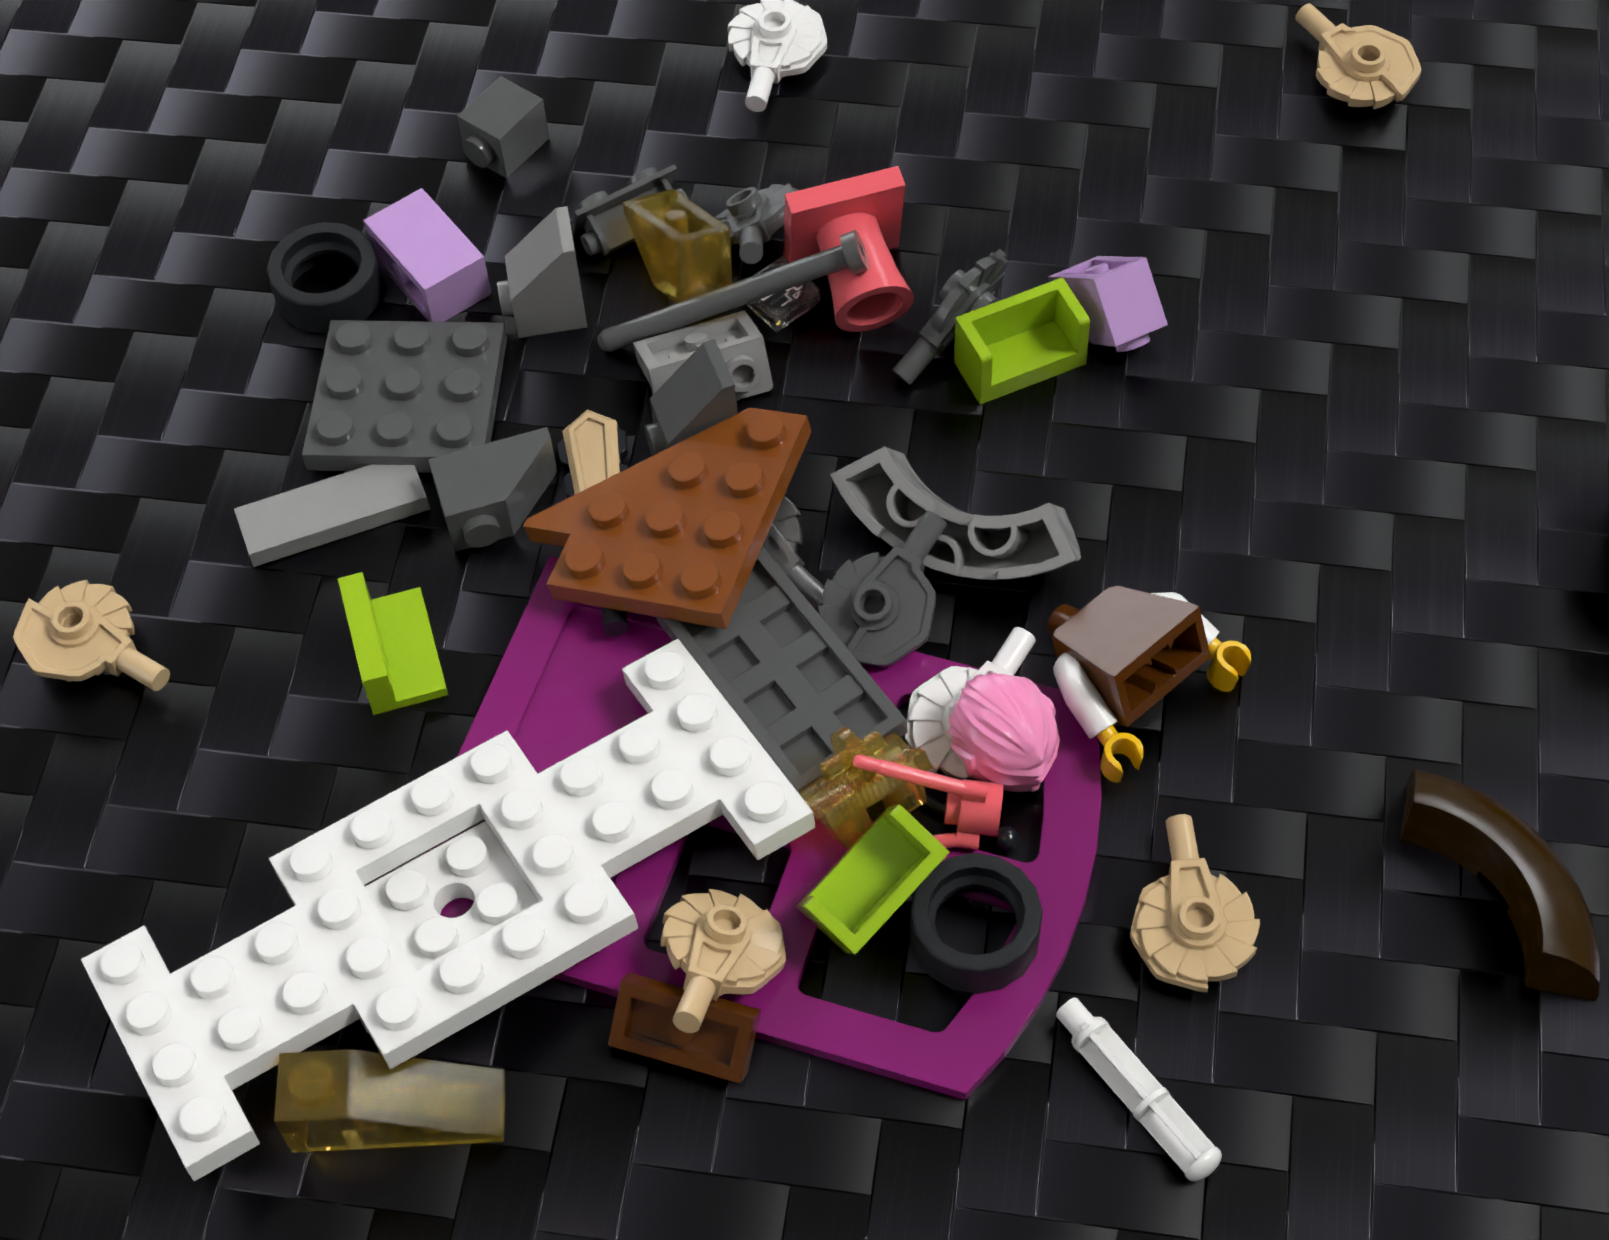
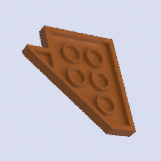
M750 407L527 518L523 527L530 541L564 547L547 582L553 599L727 629L812 432L807 415Z

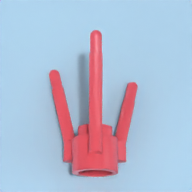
M856 755L853 758V765L857 768L947 792L944 824L957 825L956 832L933 835L946 849L957 847L978 850L980 835L997 837L1002 809L1003 784L968 779L959 780L864 755Z

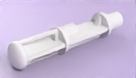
M1076 997L1063 1004L1057 1011L1056 1017L1072 1034L1071 1043L1076 1051L1082 1054L1133 1113L1134 1118L1146 1128L1185 1173V1177L1188 1180L1199 1181L1209 1176L1221 1161L1222 1153L1220 1149L1215 1147L1170 1096L1169 1091L1156 1080L1112 1030L1110 1024L1104 1018L1093 1017Z

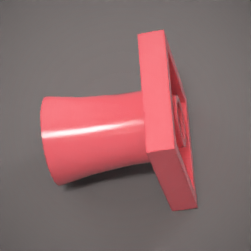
M899 166L785 194L783 256L786 264L841 245L840 235L856 230L862 239L869 260V270L854 275L848 267L827 275L832 294L835 323L842 330L863 332L880 328L904 315L914 302V295L899 272L889 249L899 247L906 185Z

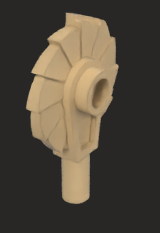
M1310 3L1301 7L1297 12L1296 21L1319 41L1316 78L1327 89V95L1348 102V106L1351 107L1373 105V108L1377 109L1394 100L1397 103L1402 101L1420 78L1421 65L1411 43L1407 39L1374 25L1350 28L1341 23L1335 26Z
M88 580L72 583L62 589L56 586L39 603L28 599L14 631L13 639L31 670L41 677L67 680V682H81L95 674L98 676L104 671L117 677L123 672L154 691L161 690L167 684L170 677L169 669L137 651L133 641L130 639V635H135L134 624L129 614L133 610L130 604L116 593L113 586L89 584Z
M1179 814L1169 817L1165 822L1172 858L1169 875L1159 878V880L1143 888L1131 925L1130 938L1156 979L1207 993L1208 981H1223L1236 977L1238 969L1247 964L1255 955L1257 947H1254L1259 931L1260 919H1254L1253 905L1247 892L1241 894L1238 888L1222 874L1218 878L1210 874L1205 858H1199L1192 817L1186 814Z
M709 889L708 893L683 895L679 903L673 905L664 913L662 923L665 925L661 936V946H666L668 957L675 970L681 967L686 973L683 986L685 991L673 1016L674 1025L685 1033H695L700 1029L711 1000L717 1001L719 996L723 994H753L784 968L786 953L780 923L772 917L768 909L762 910L741 893L738 898L723 891Z

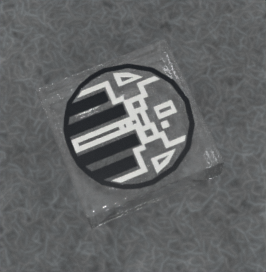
M782 256L755 275L790 262ZM812 281L746 305L775 332H778L821 302L820 289Z

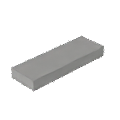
M370 464L234 508L253 567L430 510L428 499L415 465Z

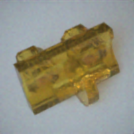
M842 727L830 736L835 755L819 765L824 776L798 792L813 811L814 818L823 823L833 839L846 848H851L872 825L866 811L871 805L882 799L886 809L899 804L906 811L911 812L927 800L924 786L857 768L853 765V758L856 755H864L924 771L931 769L932 765L925 750L920 747L916 750L912 749L895 733L883 739L881 734L874 730L859 740L849 728Z

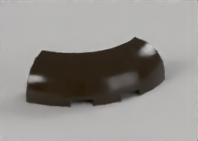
M1413 769L1407 783L1400 841L1436 851L1452 859L1474 876L1483 874L1496 887L1509 905L1506 913L1519 937L1524 956L1526 988L1596 1001L1600 988V957L1595 928L1579 886L1553 848L1527 822L1490 796L1447 777Z

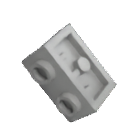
M744 310L633 342L638 365L648 380L654 394L703 342L715 339L735 384L737 401L770 391L773 388L762 334Z

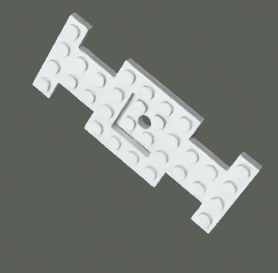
M679 639L622 668L626 685L648 713L645 716L538 774L507 730L270 857L269 860L295 906L170 974L145 926L81 959L193 1181L198 1180L260 1144L232 1091L242 1084L358 1019L361 1021L366 1032H369L389 1069H393L637 930L638 924L634 912L610 878L721 815L725 816L757 860L816 828L813 811ZM485 819L484 822H482V823H480V824L474 826L473 828H471V829H469V830L463 832L462 834H460V835H458V836L452 838L451 840H449V841H447V842L441 844L440 846H438V847L432 849L431 851H429V852H427V853L421 855L420 857H418V858H416V859L410 861L409 863H407V864H405V865L399 867L398 869H396V870H394V871L388 873L387 875H385V876H383V877L377 879L376 881H374V882H372V883H370V884L364 886L365 884H367V883H369V882L375 880L376 878H378V877H380V876L386 874L387 872H389V871H391V870L397 868L398 866H400V865H402V864L408 862L409 860H411V859H413V858L419 856L420 854H422V853H424V852L430 850L431 848H433V847L439 845L440 843H442V842H444V841L450 839L451 837H453V836H455V835L461 833L462 831H464V830H466V829L472 827L473 825H475V824H477V823H479V822H481V821H483V820ZM468 898L474 901L470 910L459 917L447 918L440 915L443 907L454 899Z

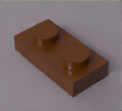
M630 972L620 981L608 1046L741 1084L748 1074L761 1009L718 998L717 1001L711 1000L700 1029L695 1033H685L679 1030L673 1023V1016L685 991L683 987Z

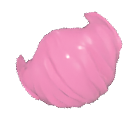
M989 672L986 675L979 674L974 676L972 680L966 681L965 688L961 689L960 698L954 704L953 711L950 714L949 723L951 725L948 732L952 735L950 738L952 741L951 748L964 762L967 775L972 776L977 781L1003 784L1004 791L1035 792L1038 790L1040 783L1046 777L1058 753L1060 739L1055 720L1056 710L1050 698L1040 692L1030 679L1025 677Z

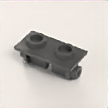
M675 164L659 172L654 167L647 168L630 178L626 183L627 187L610 195L606 191L596 192L578 204L571 224L572 236L584 231L586 232L580 236V239L589 256L598 253L604 257L638 240L639 235L630 221L636 217L639 219L647 235L683 219V212L690 209V202L683 189L680 188L673 191L671 187L677 171Z

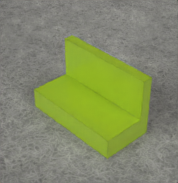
M363 572L338 578L361 680L373 715L447 696L448 691L421 588L418 587L371 600Z

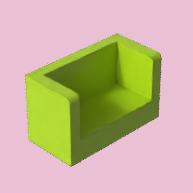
M1061 277L955 317L954 363L981 405L1085 365L1087 361L1090 318L1064 278Z
M901 805L888 807L796 907L844 953L856 955L950 851Z

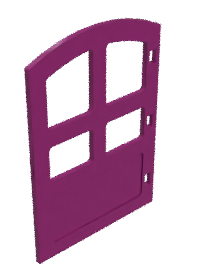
M549 556L458 756L508 730L538 774L645 716L648 713L626 685L622 668L672 642L671 638L657 622L656 617L626 612L628 630L624 634L619 636L605 634L600 607L553 599L547 582L559 558ZM915 651L888 668L861 664L897 709L902 704L910 702L912 692L944 669L951 666L980 669ZM1034 683L1040 692L1050 698L1056 710L1055 720L1060 739L1057 757L1043 780V822L1038 857L1032 862H1021L981 850L954 847L947 848L950 853L941 861L943 862L949 857L970 853L998 856L1020 868L1036 887L1043 911L1037 956L1024 975L1003 989L978 994L974 993L947 1028L941 1032H930L804 995L799 990V985L819 928L796 906L875 822L866 819L861 813L875 772L862 771L860 769L861 772L857 774L854 767L855 776L852 777L850 771H848L849 780L843 774L844 783H841L840 778H838L840 785L836 787L835 782L832 781L834 789L831 790L828 784L827 786L830 791L826 793L823 787L824 795L820 796L819 791H817L819 798L808 804L813 811L816 828L782 846L787 848L791 855L769 912L780 923L786 953L784 968L753 994H723L719 996L722 999L761 1009L755 1038L963 1100H967L1006 1057L1039 1010L1066 958L1084 910L1096 858L1102 799L1099 742L1097 736L1089 739L1066 705L1060 689ZM724 815L705 824L737 834ZM484 819L483 821H481V822H479V823L473 825L472 827H470V828H468V829L462 831L461 833H459V834H457V835L451 837L450 839H448V840H446V841L440 843L439 845H437V846L431 848L430 850H428V851H426V852L420 854L419 856H417V857H415V858L409 860V862L412 861V860H414V859H416V858H418V857H420L421 855H423V854H425V853L431 851L432 849H434V848L440 846L441 844H443V843H445V842L451 840L452 838H454V837H456V836L462 834L463 832H465V831H467V830L473 828L474 826H476V825H478V824L484 822L485 819ZM689 834L610 878L634 912L638 929L552 978L615 997L618 996L620 981L629 972L679 987L684 986L686 973L681 967L675 970L668 955L650 950L645 944ZM969 892L957 895L1014 912L1007 903L991 894ZM468 898L454 899L443 907L440 915L447 918L459 917L470 910L474 901ZM1017 922L1011 934L1009 935L1004 947L1008 945L1015 936Z

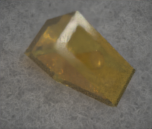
M674 189L623 202L624 215L653 285L674 302L679 303L732 284L729 227Z

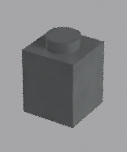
M502 76L495 80L457 115L462 148L465 155L475 165L481 168L488 167L505 178H508L550 138L543 99Z

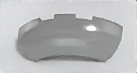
M884 446L830 474L841 496L854 514L873 534L881 537L893 548L896 545L900 548L903 546L926 511H931L941 517L947 523V526L923 560L924 566L931 569L974 579L1010 580L1055 571L1081 559L1080 548L1064 508L1047 503L1032 510L1003 516L968 514L956 509L934 494L914 472L904 453Z

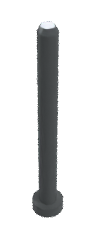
M856 230L840 235L841 245L604 329L597 337L599 346L603 351L613 352L633 345V342L661 335L848 267L854 275L867 271L870 266L864 244Z

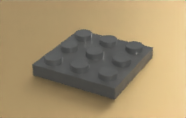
M331 320L302 452L306 470L352 471L375 464L415 465L417 472L432 473L428 459L490 443L507 343L505 324L490 322Z

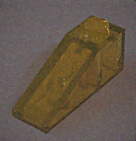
M358 1050L279 1053L274 1122L292 1153L504 1142L505 1072L502 1069L410 1058L390 1070L381 1053Z

